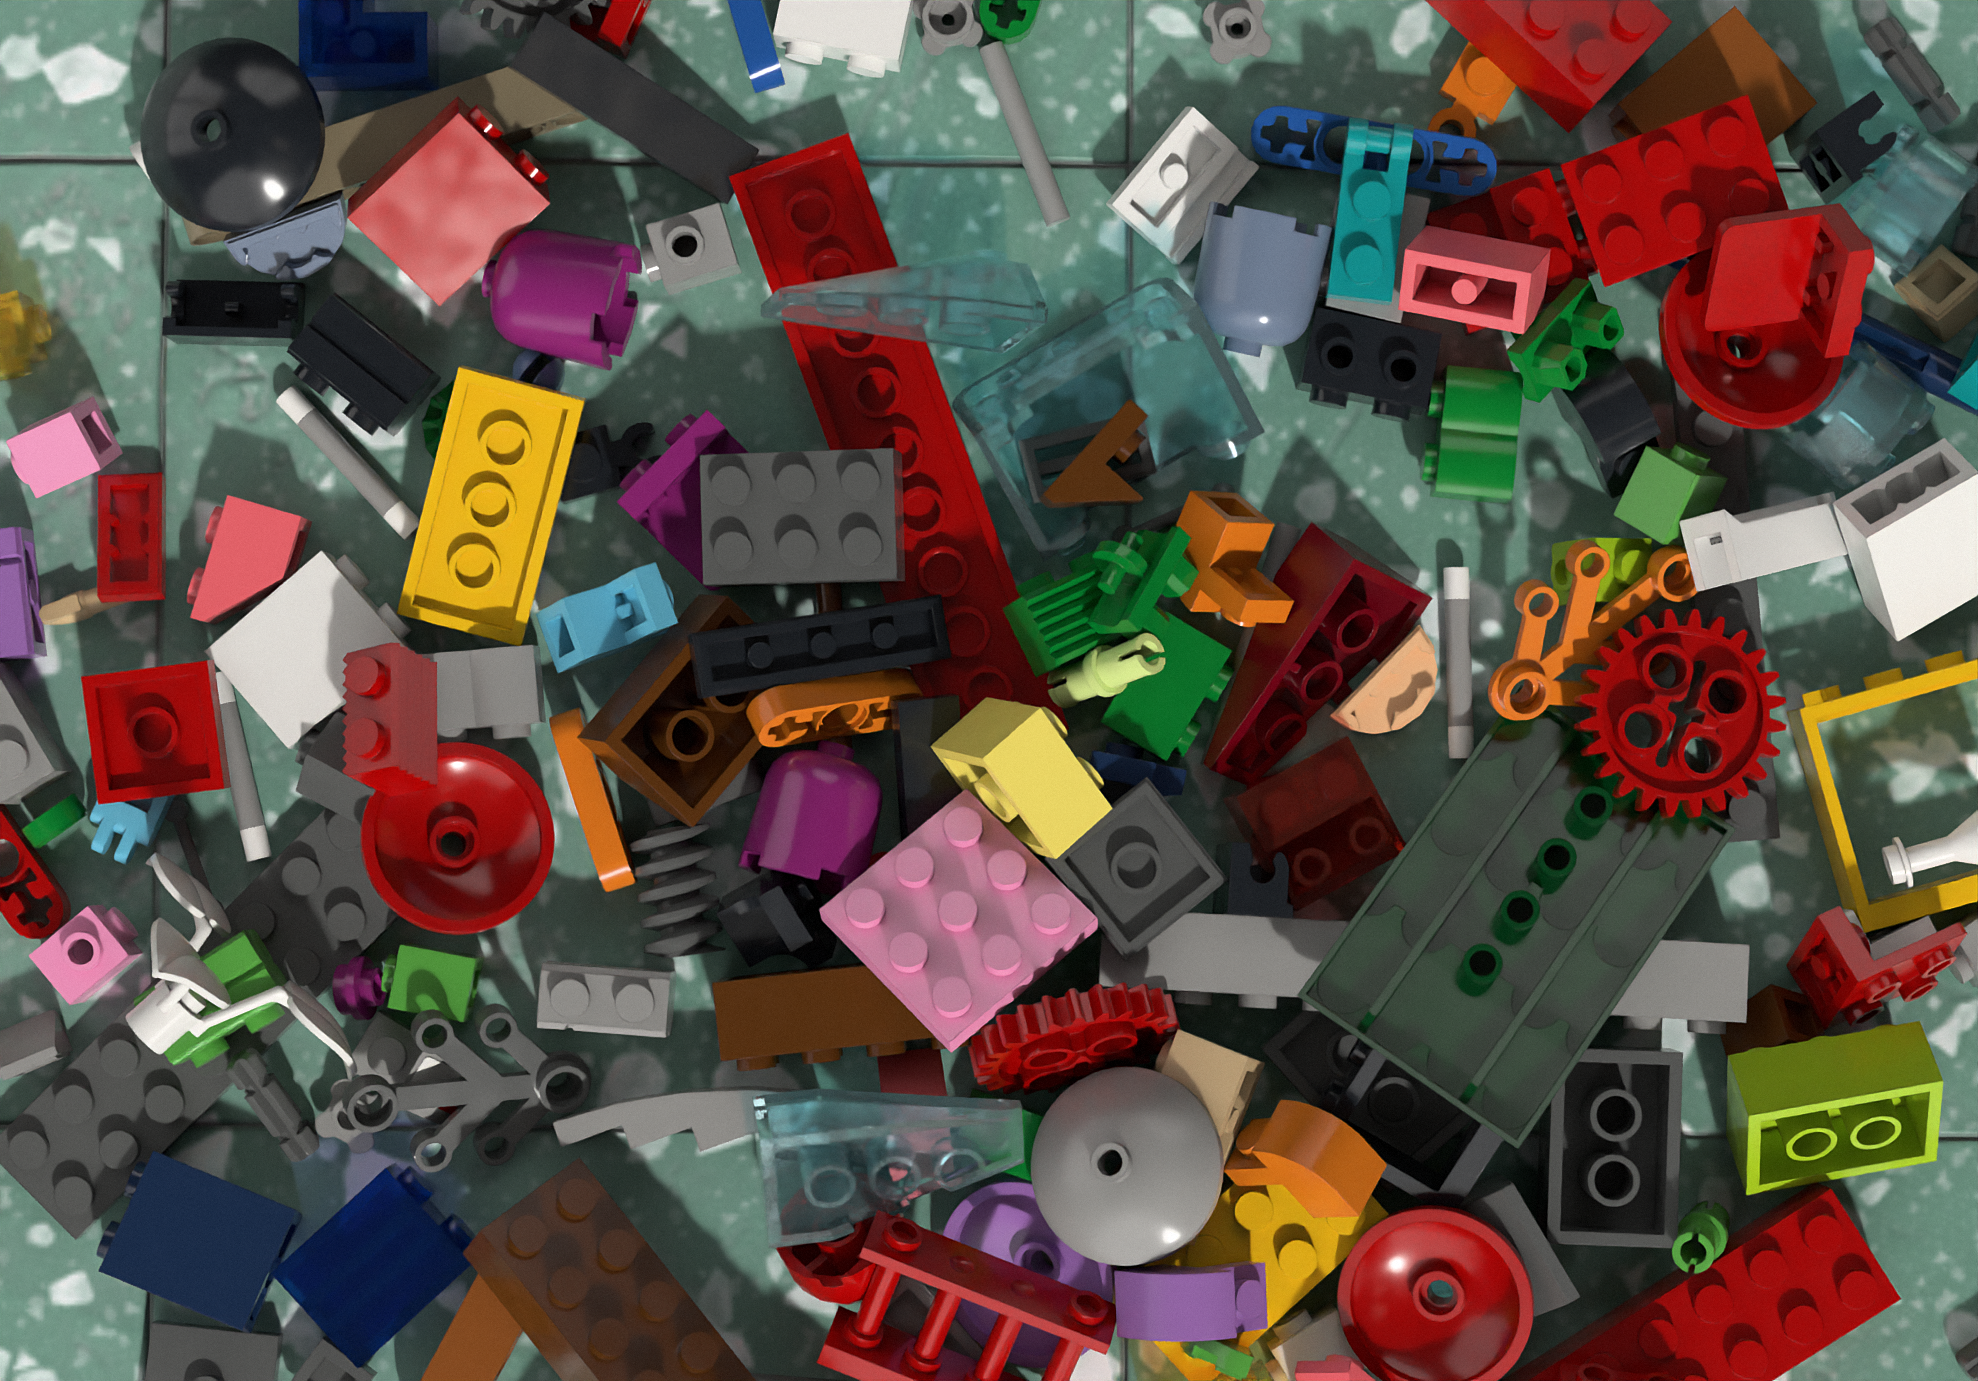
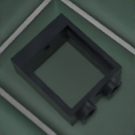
M1357 1038L1347 1057V1061L1354 1064L1353 1068L1343 1083L1334 1078L1331 1080L1316 1107L1336 1116L1366 1140L1387 1164L1381 1175L1383 1179L1428 1205L1458 1209L1503 1139L1473 1119L1440 1172L1437 1173L1348 1121L1387 1059Z

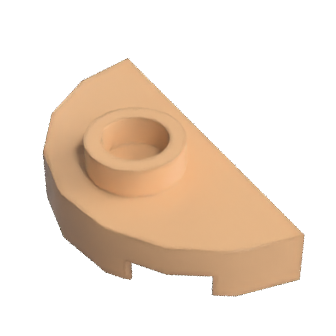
M1417 625L1328 717L1348 730L1374 735L1401 729L1420 716L1435 693L1438 671L1434 655V645L1421 626Z

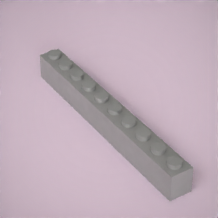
M1186 913L1127 961L1120 957L1098 929L1095 985L1102 984V986L1112 988L1122 982H1126L1129 990L1144 983L1147 984L1148 989L1161 987L1163 990H1174V1003L1212 1005L1213 992L1238 994L1239 1007L1277 1009V996L1298 997L1297 994L1350 922ZM1661 940L1610 1015L1623 1016V1028L1662 1030V1018L1687 1019V1032L1726 1034V1022L1746 1023L1750 945ZM1303 1000L1302 1010L1318 1011Z

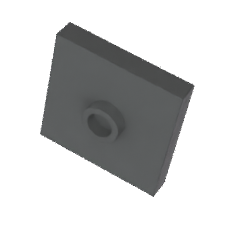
M1147 777L1111 805L1113 809L1057 859L1050 857L1043 859L1059 880L1098 918V929L1124 961L1129 960L1228 880Z
M156 1320L151 1324L145 1381H278L283 1333L252 1330L251 1334H248L236 1328Z

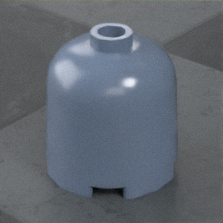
M1210 201L1192 296V308L1197 321L1206 330L1225 337L1223 350L1260 357L1262 345L1285 346L1295 342L1306 331L1311 320L1334 228L1315 224L1313 235L1306 234L1308 224L1296 222L1297 218L1237 205L1234 207L1233 217L1230 218L1226 217L1228 206Z

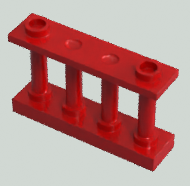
M877 1209L859 1256L877 1264L858 1312L856 1313L838 1306L817 1363L860 1381H1027L1003 1371L1024 1322L1060 1337L1041 1381H1069L1084 1347L1106 1355L1116 1326V1304L1102 1299L1091 1291L1076 1289L920 1227L910 1219L895 1217ZM901 1274L938 1288L918 1337L882 1323ZM962 1298L999 1313L978 1361L942 1347Z

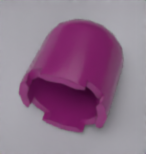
M532 228L516 235L505 246L498 261L491 259L488 262L482 279L483 297L490 298V312L495 329L508 342L518 347L610 371L612 369V358L609 355L623 356L638 310L639 301L627 298L630 272L640 275L642 273L640 250L634 244L544 228Z
M819 740L816 751L798 749L782 754L772 762L765 776L738 862L739 867L756 875L760 874L762 867L809 878L812 879L820 894L835 897L869 868L883 803V791L879 779L870 769L853 761L854 749L838 743Z

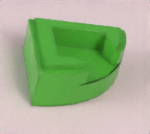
M1227 1339L1184 1341L1181 1344V1347L1188 1356L1215 1364V1370L1242 1380V1378L1246 1379L1254 1359L1250 1348Z

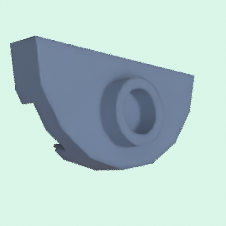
M343 192L291 210L279 220L262 228L228 233L223 243L237 262L243 266L248 264L259 272L275 275V279L285 281L309 277L330 263L344 240L348 218Z

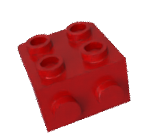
M1841 203L1725 219L1716 230L1699 319L1705 329L1710 332L1798 320L1824 358L1849 355L1855 327L1859 326L1862 319L1861 301L1867 275L1874 268L1875 254L1872 242L1866 235H1863Z

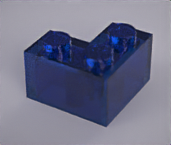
M298 0L299 67L307 75L316 92L439 90L438 26L428 12H375V0Z

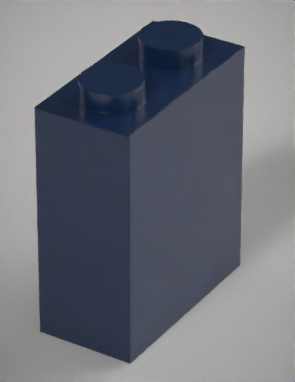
M153 1151L148 1163L139 1161L128 1179L124 1196L131 1200L121 1222L111 1221L101 1238L96 1255L104 1260L99 1268V1272L251 1334L303 1215L291 1207Z

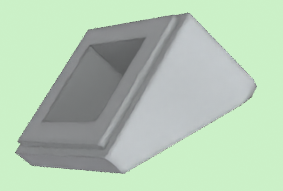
M49 1010L0 1031V1079L2 1078L4 1081L19 1077L71 1055L70 1052L73 1051L59 1014L55 1010Z

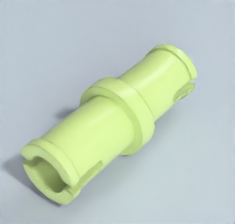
M1149 633L1137 635L1134 639L1115 647L1100 645L1088 651L1083 660L1066 667L1056 668L1050 672L1047 684L1053 685L1063 680H1067V682L1048 690V693L1053 702L1062 708H1071L1077 703L1097 695L1105 698L1117 695L1126 688L1127 683L1147 675L1159 673L1164 668L1165 658L1159 657L1149 662H1146L1145 659L1164 652V648L1160 641Z

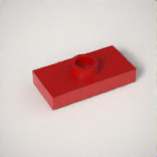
M162 472L98 475L97 596L101 603L166 600V479Z

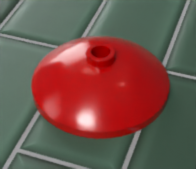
M1713 248L1699 253L1678 271L1668 285L1659 315V336L1663 355L1681 389L1707 413L1724 422L1743 428H1779L1799 421L1810 414L1824 402L1835 387L1841 373L1844 356L1824 358L1798 320L1715 332L1706 330L1699 319ZM1727 342L1734 344L1738 348L1740 358L1730 352Z
M464 742L437 744L438 784L436 787L394 797L376 790L373 797L370 795L360 826L361 856L372 886L381 899L399 916L420 928L432 932L452 935L473 934L495 928L507 922L522 911L536 896L549 873L555 843L554 824L550 808L541 789L528 772L517 762L494 749L482 745ZM447 835L458 837L463 844V852L457 856L446 854L441 847V839Z
M1435 1205L1415 1206L1402 1209L1380 1219L1363 1233L1354 1244L1343 1265L1338 1283V1312L1346 1339L1360 1361L1382 1381H1498L1512 1368L1520 1357L1533 1325V1286L1528 1270L1518 1251L1490 1223L1469 1212L1452 1207ZM1436 1280L1447 1282L1453 1290V1295L1446 1298L1437 1296L1431 1289V1283Z

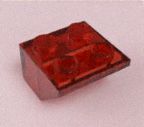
M1348 736L1333 738L1223 798L1245 842L1250 843L1252 855L1270 879L1274 875L1272 861L1275 853L1281 852L1286 857L1289 866L1287 902L1290 905H1294V911H1299L1399 855L1406 845Z

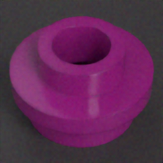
M353 957L348 964L338 965L333 975V998L338 1012L342 1015H352L358 1021L372 1019L377 1011V1007L383 1005L386 992L381 990L383 972L381 969L375 968L369 957Z

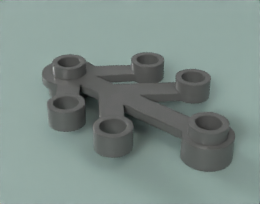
M489 1004L483 1007L475 1017L474 1026L476 1032L485 1045L492 1048L502 1047L526 1070L500 1073L454 1034L450 1022L441 1011L429 1009L420 1012L413 1019L411 1035L420 1050L428 1054L438 1055L462 1077L389 1084L385 1078L379 1075H362L351 1081L345 1088L342 1096V1105L351 1124L356 1129L367 1133L378 1132L390 1126L396 1118L398 1111L460 1105L437 1129H423L417 1132L410 1142V1153L416 1165L425 1172H438L450 1163L453 1151L502 1101L523 1099L502 1123L495 1121L487 1122L481 1125L473 1136V1146L480 1159L487 1165L498 1166L510 1160L515 1152V1145L548 1112L568 1113L580 1107L586 1100L591 1087V1073L585 1061L574 1052L557 1050L546 1053L517 1028L516 1020L507 1007L501 1004ZM501 1018L506 1020L504 1027L499 1032H486L488 1024L494 1019ZM433 1024L442 1026V1031L437 1037L433 1039L422 1038V1034L428 1026ZM567 1072V1077L563 1083L557 1086L548 1085L552 1077L559 1073ZM369 1091L378 1092L376 1099L372 1103L367 1105L357 1103V1100L363 1094ZM498 1136L504 1138L502 1145L496 1150L488 1151L484 1149L485 1144L491 1138ZM432 1143L441 1144L439 1152L434 1156H421L423 1149L427 1145Z

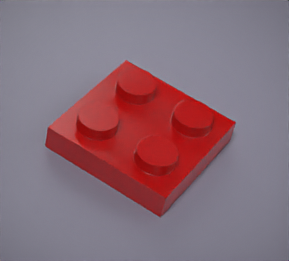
M214 660L81 677L98 805L231 787Z

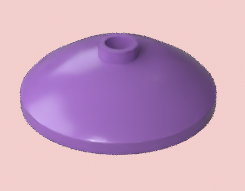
M1010 1178L983 1186L957 1206L945 1226L943 1232L945 1237L1076 1289L1091 1291L1102 1299L1116 1304L1114 1271L1117 1270V1265L1105 1264L1089 1259L1066 1245L1053 1232L1044 1219L1036 1202L1032 1181L1022 1178ZM1042 1251L1051 1258L1054 1267L1044 1261ZM962 1298L955 1316L970 1336L984 1347L999 1313ZM1023 1322L1007 1361L1024 1367L1047 1368L1060 1337ZM1084 1347V1349H1083V1351H1082V1353H1081V1356H1082L1083 1354H1085L1087 1351H1089L1090 1349Z

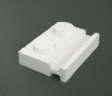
M1185 107L1112 195L1106 205L1146 241L1159 249L1172 264L1179 265L1203 237L1209 202H1218L1228 206L1259 169V166L1246 158L1234 143L1194 107Z

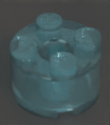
M1905 124L1897 133L1895 144L1883 155V160L1873 173L1879 177V180L1867 174L1845 205L1847 208L1845 210L1863 235H1866L1871 240L1875 256L1907 278L1914 266L1916 267L1954 217L1961 204L1960 201L1966 193L1969 195L1977 184L1978 167L1923 129L1918 128L1915 130L1908 124Z
M1861 341L1850 348L1849 355L1847 356L1853 362L1840 373L1835 387L1824 402L1807 416L1790 424L1796 430L1794 432L1782 433L1780 438L1783 443L1842 490L1853 488L1861 481L1867 483L1890 470L1896 461V457L1890 452L1905 434L1909 436L1916 434L1928 422L1935 411V406L1926 399L1927 391L1866 341Z

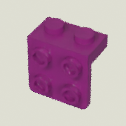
M708 410L698 419L692 413L685 416L669 432L664 440L671 447L653 465L647 459H644L623 479L619 486L625 491V494L617 501L702 585L700 455L749 453ZM703 585L710 591H719L723 588Z

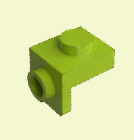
M1591 537L1554 543L1551 548L1552 565L1550 574L1553 590L1559 598V606H1567L1573 580V574L1568 571L1565 564V557L1569 548L1580 540H1591L1603 548L1610 557V568L1605 577L1600 580L1595 604H1608L1647 573V563L1652 555V539ZM1590 553L1584 557L1581 562V570H1585L1593 564L1595 553Z

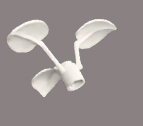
M155 852L146 861V865L154 868L159 880L168 892L185 909L193 914L196 932L190 942H188L180 932L164 919L158 918L153 922L151 927L152 977L161 978L162 980L155 985L156 989L126 1015V1020L135 1034L151 1050L157 1054H162L188 1030L198 1038L211 1026L269 1002H278L289 1008L306 1028L343 1059L348 1080L356 1076L358 1072L357 1066L341 1026L318 1000L294 982L289 980L283 986L273 987L231 1005L230 996L217 975L200 960V956L197 953L212 929L223 938L231 933L228 918L214 896L198 880L183 871L165 856ZM204 998L222 1008L203 1017L199 1013L207 1006Z

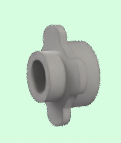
M915 0L913 12L922 21L925 34L922 37L921 43L927 53L938 56L943 54L948 47L960 44L966 47H974L981 41L983 29L974 20L972 11L974 0ZM945 15H951L954 18V23L951 26H945L942 23V18Z
M1241 0L1239 3L1229 5L1212 2L1205 8L1203 22L1211 30L1212 45L1209 52L1214 61L1220 64H1228L1233 59H1242L1250 54L1259 58L1268 53L1272 40L1270 35L1264 32L1261 16L1264 13L1265 6L1262 0ZM1234 24H1239L1243 27V33L1234 35L1231 27Z
M341 1079L332 1085L331 1094L333 1098L326 1112L320 1113L316 1117L315 1128L318 1134L324 1138L334 1136L348 1143L349 1149L353 1153H365L374 1146L373 1133L356 1129L347 1119L342 1105V1096L345 1088L353 1080ZM367 1092L359 1097L357 1103L361 1105L370 1104L376 1099L378 1094L372 1095Z

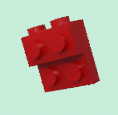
M1550 168L1495 186L1479 196L1427 213L1425 224L1428 226L1551 249L1543 309L1547 308L1576 277L1590 280V276L1598 274V268L1588 240L1583 238L1576 241L1567 217L1576 214V207L1567 182L1564 178L1554 181ZM1461 322L1465 336L1488 329V327Z

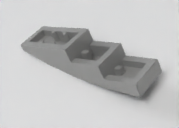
M764 1086L688 1088L619 1100L561 1117L553 1122V1126L560 1146L563 1147L622 1125L630 1149L692 1127L701 1152L820 1109L825 1103L821 1091Z

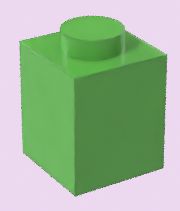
M1675 442L1672 449L1646 446L1613 515L1661 544L1685 546L1679 521L1711 513L1728 478L1707 466L1711 459L1707 454L1687 444Z
M410 942L400 944L398 955L389 954L384 966L381 990L390 993L387 1008L417 1014L425 1010L435 1009L441 1011L448 1020L459 1022L472 1020L484 957Z

